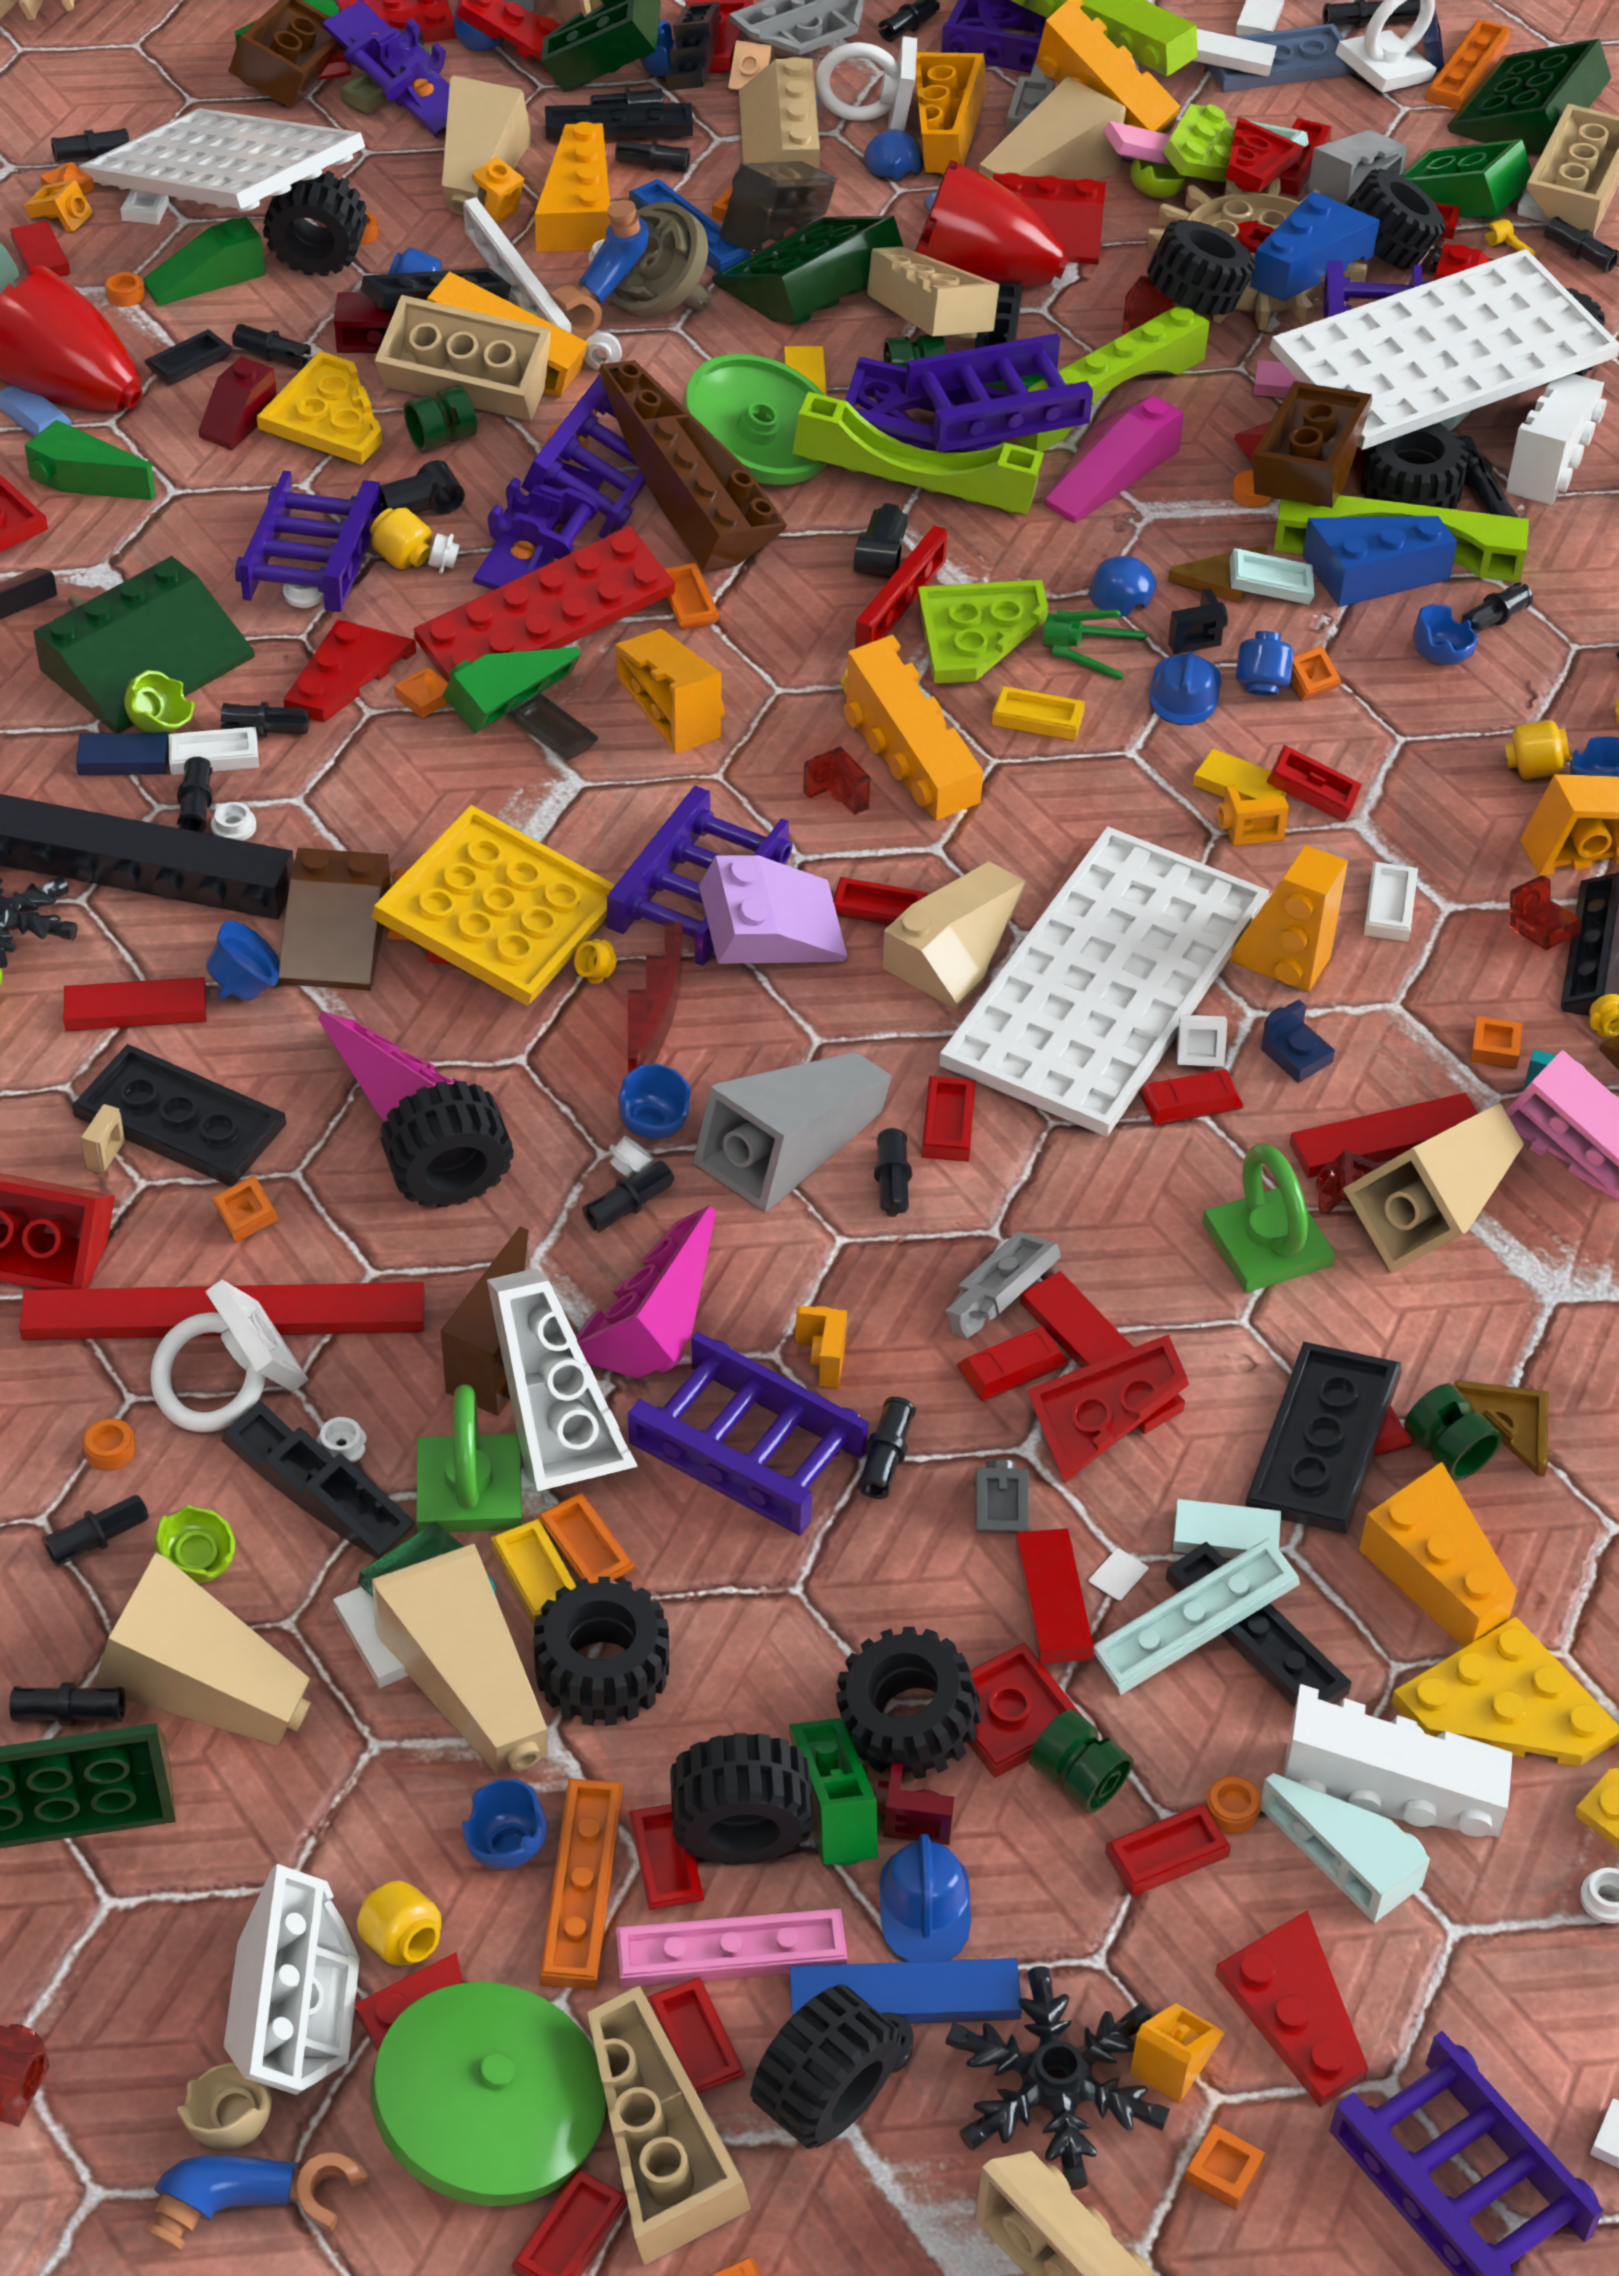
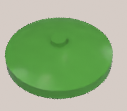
M752 354L718 356L706 361L695 370L685 389L682 406L747 467L757 482L771 485L798 484L816 477L829 464L822 461H811L806 457L792 454L798 415L808 391L824 395L803 374L776 360Z
M469 1982L455 1984L433 1991L411 2004L397 2017L386 2033L376 2057L371 2076L370 2094L374 2120L384 2143L394 2158L407 2172L430 2189L449 2198L474 2205L509 2206L522 2204L548 2195L561 2187L578 2168L582 2167L589 2157L600 2134L606 2111V2097L596 2052L580 2027L567 2014L546 1999L524 1989L501 1983Z

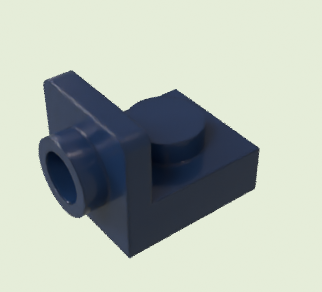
M1300 999L1284 1008H1276L1268 1015L1264 1022L1261 1050L1297 1083L1333 1063L1335 1050L1304 1023L1306 1005Z

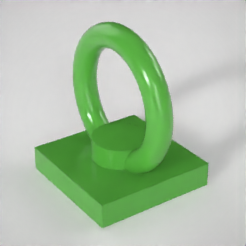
M1261 1143L1252 1146L1247 1152L1243 1163L1242 1177L1245 1198L1204 1210L1202 1220L1204 1227L1245 1293L1331 1267L1335 1257V1252L1306 1208L1300 1184L1287 1159L1280 1151L1269 1144ZM1263 1164L1271 1171L1279 1188L1264 1192L1262 1182Z
M460 1384L454 1392L453 1436L417 1437L418 1534L502 1531L522 1525L521 1449L518 1434L478 1435L476 1394L474 1388L469 1384Z

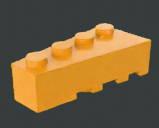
M1067 0L1046 20L1035 64L1039 66L1044 75L1053 78L1059 84L1067 77H1070L1126 106L1124 124L1167 134L1174 127L1181 106L1148 71L1140 73L1136 69L1135 61L1132 58L1133 55L1124 45L1117 48L1104 35L1103 32L1107 27L1098 17L1093 21L1090 20L1080 9L1084 4L1082 0Z
M917 52L915 83L925 172L944 175L950 159L963 165L965 164L987 94L984 53Z
M579 122L577 124H565L534 214L536 252L592 250L595 242L606 238V229L610 225V218L607 213V209L610 206L603 123Z
M450 271L427 298V301L549 328L551 330V340L543 393L560 398L581 372L588 342Z
M892 634L848 651L847 696L843 711L848 724L852 728H857L863 735L871 751L881 756L889 766L895 779L901 780L912 792L915 802L920 807L924 806L937 821L981 803L983 770L956 729L946 730L941 706L934 696L925 698L916 682L919 681L920 674L912 662L906 665L902 663L897 655L901 646Z
M1554 774L1520 839L1538 876L1554 874L1555 867L1572 865L1574 871L1592 868L1593 861L1614 858L1616 863L1619 864V777Z

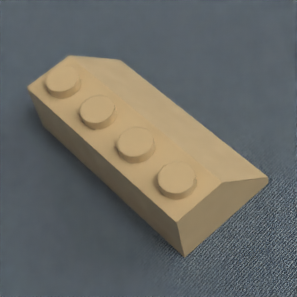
M790 57L788 59H775L739 89L744 176L752 168H757L761 172L764 171L770 174L769 182L772 184V187L819 186L820 143L812 58Z
M1567 104L1527 182L1526 189L1549 220L1558 216L1579 230L1587 229L1595 235L1619 185V116Z
M401 295L374 362L383 387L420 396L429 395L435 399V394L438 391L460 385L467 392L473 408L532 422L545 388L551 330L545 327Z
M1032 2151L991 2159L982 2166L975 2221L1026 2276H1153L1149 2265L1137 2252L1133 2250L1127 2252L1112 2236L1111 2228L1102 2214L1091 2206L1085 2208L1071 2193L1067 2179L1054 2165L1050 2163L1044 2165Z

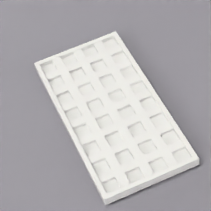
M198 108L80 165L79 168L92 177L93 182L100 183L101 186L113 185L118 186L121 190L134 189L138 193L151 192L156 193L158 197L172 196L176 197L177 200H194L197 204H216L218 208L232 207L237 208L239 212H244L260 205L259 200L268 195L277 196L290 191L291 184L299 180L305 181L320 176L322 174L321 169L329 165H340L352 160V154L365 148L361 132Z
M1527 249L1273 336L1269 349L1299 382L1372 394V403L1358 447L1364 450L1614 359L1619 353V342Z
M1107 826L941 1051L939 1066L1108 1137L1178 1035L1179 1015H1191L1232 956L1234 946L1269 896V890Z

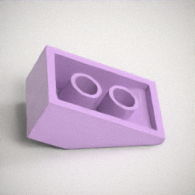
M759 855L715 856L699 884V889L718 964L846 961L848 956L828 880Z

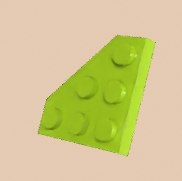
M1190 104L1162 151L1179 175L1227 182V179L1224 177L1234 129L1225 119L1226 114L1224 111L1212 104L1207 106Z
M1042 579L918 587L917 602L934 684L977 681L1046 621L1048 615V603Z

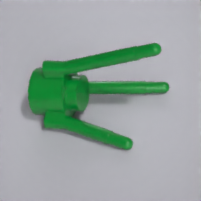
M1117 609L1076 612L1057 610V614L1049 613L1047 615L1043 633V645L1053 647L1052 656L1067 658L1099 673L1120 680L1123 678L1122 672L1070 650L1071 646L1079 647L1082 635L1144 640L1147 638V633L1130 629L1086 626L1081 622L1085 620L1118 618L1121 613Z

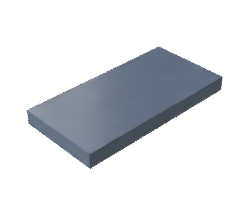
M1333 23L1238 36L1237 38L1277 46L1269 77L1206 64L1223 93L1358 74L1335 54L1339 41H1343L1344 38Z

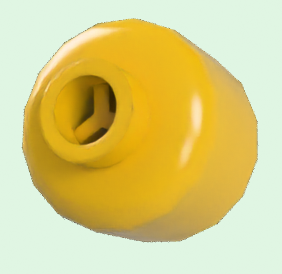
M405 507L396 508L395 510L392 508L384 510L374 520L370 528L372 548L398 570L408 568L412 564L415 567H419L427 561L431 554L432 530Z
M1553 720L1518 725L1512 733L1513 742L1505 743L1509 769L1518 767L1520 777L1527 781L1561 774L1564 769V763L1571 762L1565 728L1558 729L1557 724Z
M401 1880L387 1882L371 1891L364 1899L357 1918L358 1935L385 1962L398 1967L420 1962L426 1959L439 1943L442 1926L441 1913L436 1905L412 1884Z

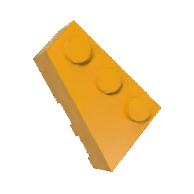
M661 628L615 644L616 677L675 754L721 738V719L725 716V710L721 700V672Z
M1304 845L1234 946L1232 956L1228 961L1309 992L1331 958L1348 861Z
M1442 1462L1367 1513L1359 1551L1459 1645L1465 1648L1509 1621L1517 1590Z

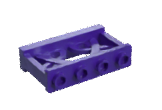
M958 0L948 21L944 23L942 28L941 53H984L986 65L1031 73L1047 18L1010 0ZM1001 28H1015L1036 32L1040 35L1028 37L1007 33Z
M859 357L845 401L874 427L896 440L921 449L937 451L933 444L934 426L911 421L906 415L901 413L915 408L931 412L936 410L928 395L907 398L905 395L907 368ZM984 386L991 399L1011 396L1010 392ZM966 388L944 391L953 406L974 403ZM867 396L875 398L877 402L871 400ZM857 403L867 410L856 408ZM1002 440L943 452L966 453L988 449L1001 444Z

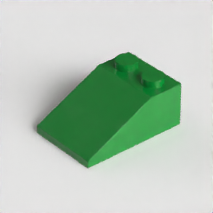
M1517 139L1429 149L1406 169L1401 176L1419 187L1433 202L1461 207V216H1481L1482 219L1486 220L1501 215L1504 212L1503 209L1511 201L1522 196V191L1527 187L1532 170L1523 140Z

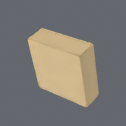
M103 1104L81 1136L86 1168L88 1170L102 1174L125 1142L119 1108Z

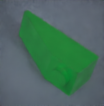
M247 216L232 218L224 223L210 226L144 277V287L156 305L161 306L264 276L265 268L261 236Z
M55 420L24 445L30 478L60 492L151 500L156 496L152 464L61 421Z
M577 647L485 654L472 663L467 659L455 666L448 676L451 679L443 696L474 734L570 675L582 653Z
M842 1718L789 1724L792 1746H797L801 1749L803 1757H806L809 1763L813 1829H811V1833L823 1865L836 1864L848 1866L856 1864L860 1860L878 1858L876 1797Z

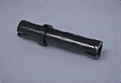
M1354 0L1353 3H1326L1322 12L1323 23H1333L1335 26L1354 25L1356 28H1364L1366 24H1369L1373 14L1383 1L1366 2L1365 0ZM1408 0L1402 3L1392 12L1386 22L1416 21L1420 11V0Z
M1460 436L1459 440L1465 442L1467 446L1466 451L1469 452L1464 484L1473 489L1486 514L1518 517L1498 482L1493 477V467L1489 460L1479 453L1472 437Z

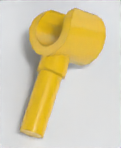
M1500 219L1488 224L1493 231L1486 233L1484 237L1490 246L1505 242L1517 251L1527 249L1533 256L1536 252L1514 235V228L1510 220Z

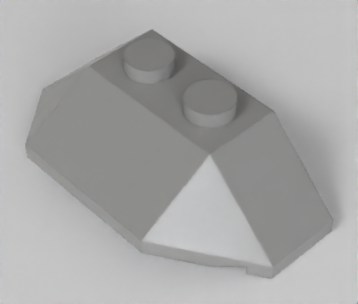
M764 0L730 13L729 21L757 43L772 45L777 57L799 56L857 34L865 0Z

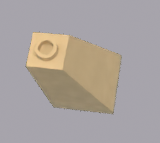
M452 75L449 87L442 189L448 211L464 215V201L475 197L484 207V196L487 191L472 180L473 172L495 157L500 158L512 169H515L532 141V135L522 89Z
M1067 77L979 164V172L993 179V173L1005 174L1009 172L1024 176L1042 177L1049 175L1074 180H1096L1114 174L1120 170L1121 155L1117 154L1103 131L1109 121L1124 124L1126 106Z
M1498 1103L1411 1148L1344 1187L1343 1190L1392 1274L1466 1233L1520 1152L1524 1143L1501 1103Z
M473 1543L372 1579L375 1627L379 1640L401 1662L408 1676L496 1774L511 1769L520 1771L535 1765L541 1758L548 1756L547 1726L475 1544Z
M156 1552L108 1638L93 1688L123 1687L127 1700L279 1746L287 1728L298 1732L311 1705L310 1701L303 1698L310 1681L306 1674L170 1560Z

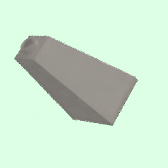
M857 1052L717 1083L711 1086L693 1164L766 1212L882 1113L892 1075Z

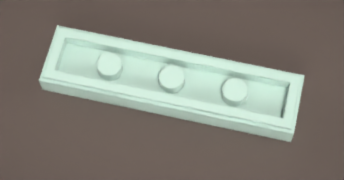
M1268 1537L1094 1644L1093 1657L1121 1696L1300 1585L1299 1576L1271 1538Z

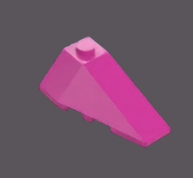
M1155 395L1118 409L1091 429L1046 496L1044 505L1074 524L1180 450L1184 412Z
M711 1205L675 1222L643 1257L642 1262L645 1267L637 1271L628 1280L622 1281L613 1291L618 1300L605 1314L601 1310L595 1311L584 1323L576 1335V1341L588 1364L639 1379L656 1370L660 1374L665 1373L683 1358L681 1350L693 1332L716 1212Z

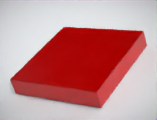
M1025 1642L970 1670L980 1700L978 1704L981 1709V1723L975 1724L978 1734L973 1744H968L994 1778L1029 1760L1032 1748L1041 1733L1061 1713L1074 1709L1081 1715Z

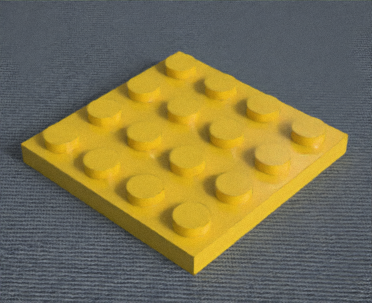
M470 805L374 905L372 919L524 1005L529 1006L573 957L578 947L587 941L607 918V895L614 888L615 884L475 806Z

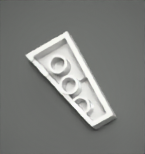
M1570 374L1553 380L1548 384L1544 396H1540L1537 400L1535 411L1531 410L1527 415L1525 422L1527 424L1522 423L1518 428L1505 493L1552 506L1559 491H1567L1573 473L1572 468H1578L1583 456L1584 445L1589 446L1596 423H1600L1607 404V400L1601 399L1604 382Z
M537 1268L488 1279L487 1284L525 1474L537 1491H542L638 1467L598 1387L590 1365L587 1363L576 1341L574 1332L549 1280Z
M1300 1684L1287 1742L1283 1777L1383 1817L1404 1820L1414 1826L1427 1827L1432 1825L1455 1829L1474 1837L1486 1835L1500 1836L1508 1810L1513 1752L1448 1731H1444L1437 1737L1425 1734L1423 1729L1417 1725V1721L1398 1715L1393 1721L1387 1722L1366 1715V1705L1346 1698L1343 1699L1340 1706L1318 1699V1689Z

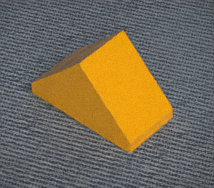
M1174 2003L1141 2025L1136 2036L1130 2074L1176 2102L1181 2103L1221 2042L1225 2031L1181 2005Z

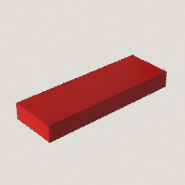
M1300 118L1296 119L1291 129L1307 132L1309 144L1303 148L1300 159L1277 177L1280 178L1281 193L1298 196L1310 175L1314 147L1328 143L1332 129L1329 125Z
M205 977L64 986L63 1021L65 1031L207 1022Z
M1069 1529L1017 1532L1016 1547L1040 1664L1093 1660L1094 1645Z

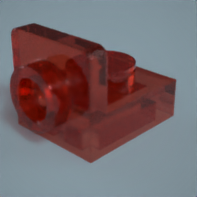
M841 746L804 763L803 792L808 798L830 790L836 801L842 802L853 815L869 809L870 776Z
M1540 875L1510 891V928L1544 950H1548L1581 934V918L1551 900V880L1548 877Z
M1344 1150L1331 1164H1326L1317 1176L1316 1190L1318 1191L1319 1211L1329 1214L1342 1200L1351 1203L1343 1188L1382 1165Z

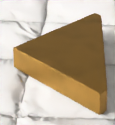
M1259 545L1242 550L1266 555L1267 546ZM1232 552L1172 566L1169 570L1168 582L1201 592L1211 588L1215 596L1241 603L1246 594V591L1231 588L1229 557Z
M1455 1380L1454 1386L1472 1403V1413L1478 1412L1483 1414L1501 1433V1442L1537 1476L1545 1477L1548 1467L1549 1391Z

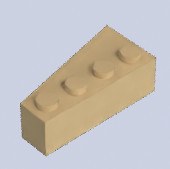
M905 247L872 249L867 295L881 303L882 306L889 308L931 336L955 335L961 338H976L978 332L994 331L999 291L998 283Z
M639 1985L588 2011L587 2014L607 2101L612 2133L618 2153L634 2237L645 2266L749 2211L751 2207L739 2172Z

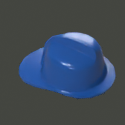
M1189 651L1187 654L1167 657L1159 662L1154 670L1150 689V705L1155 713L1165 721L1177 725H1194L1203 722L1214 713L1217 706L1221 687V673L1214 664L1196 656L1193 651Z
M225 921L220 926L217 942L206 961V969L209 975L219 984L217 998L223 1000L232 994L239 999L250 1001L269 985L275 986L278 983L280 960L267 941L244 924L236 921Z
M921 1834L917 1842L910 1843L901 1848L889 1858L882 1868L879 1882L881 1927L885 1942L896 1956L906 1962L949 1961L961 1952L969 1938L971 1926L969 1879L964 1865L949 1848L937 1842H931L928 1834Z

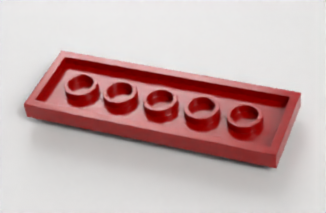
M628 526L415 627L414 639L446 682L449 683L451 679L448 676L449 673L464 660L468 659L472 663L485 654L562 648L674 594L675 582L632 527Z

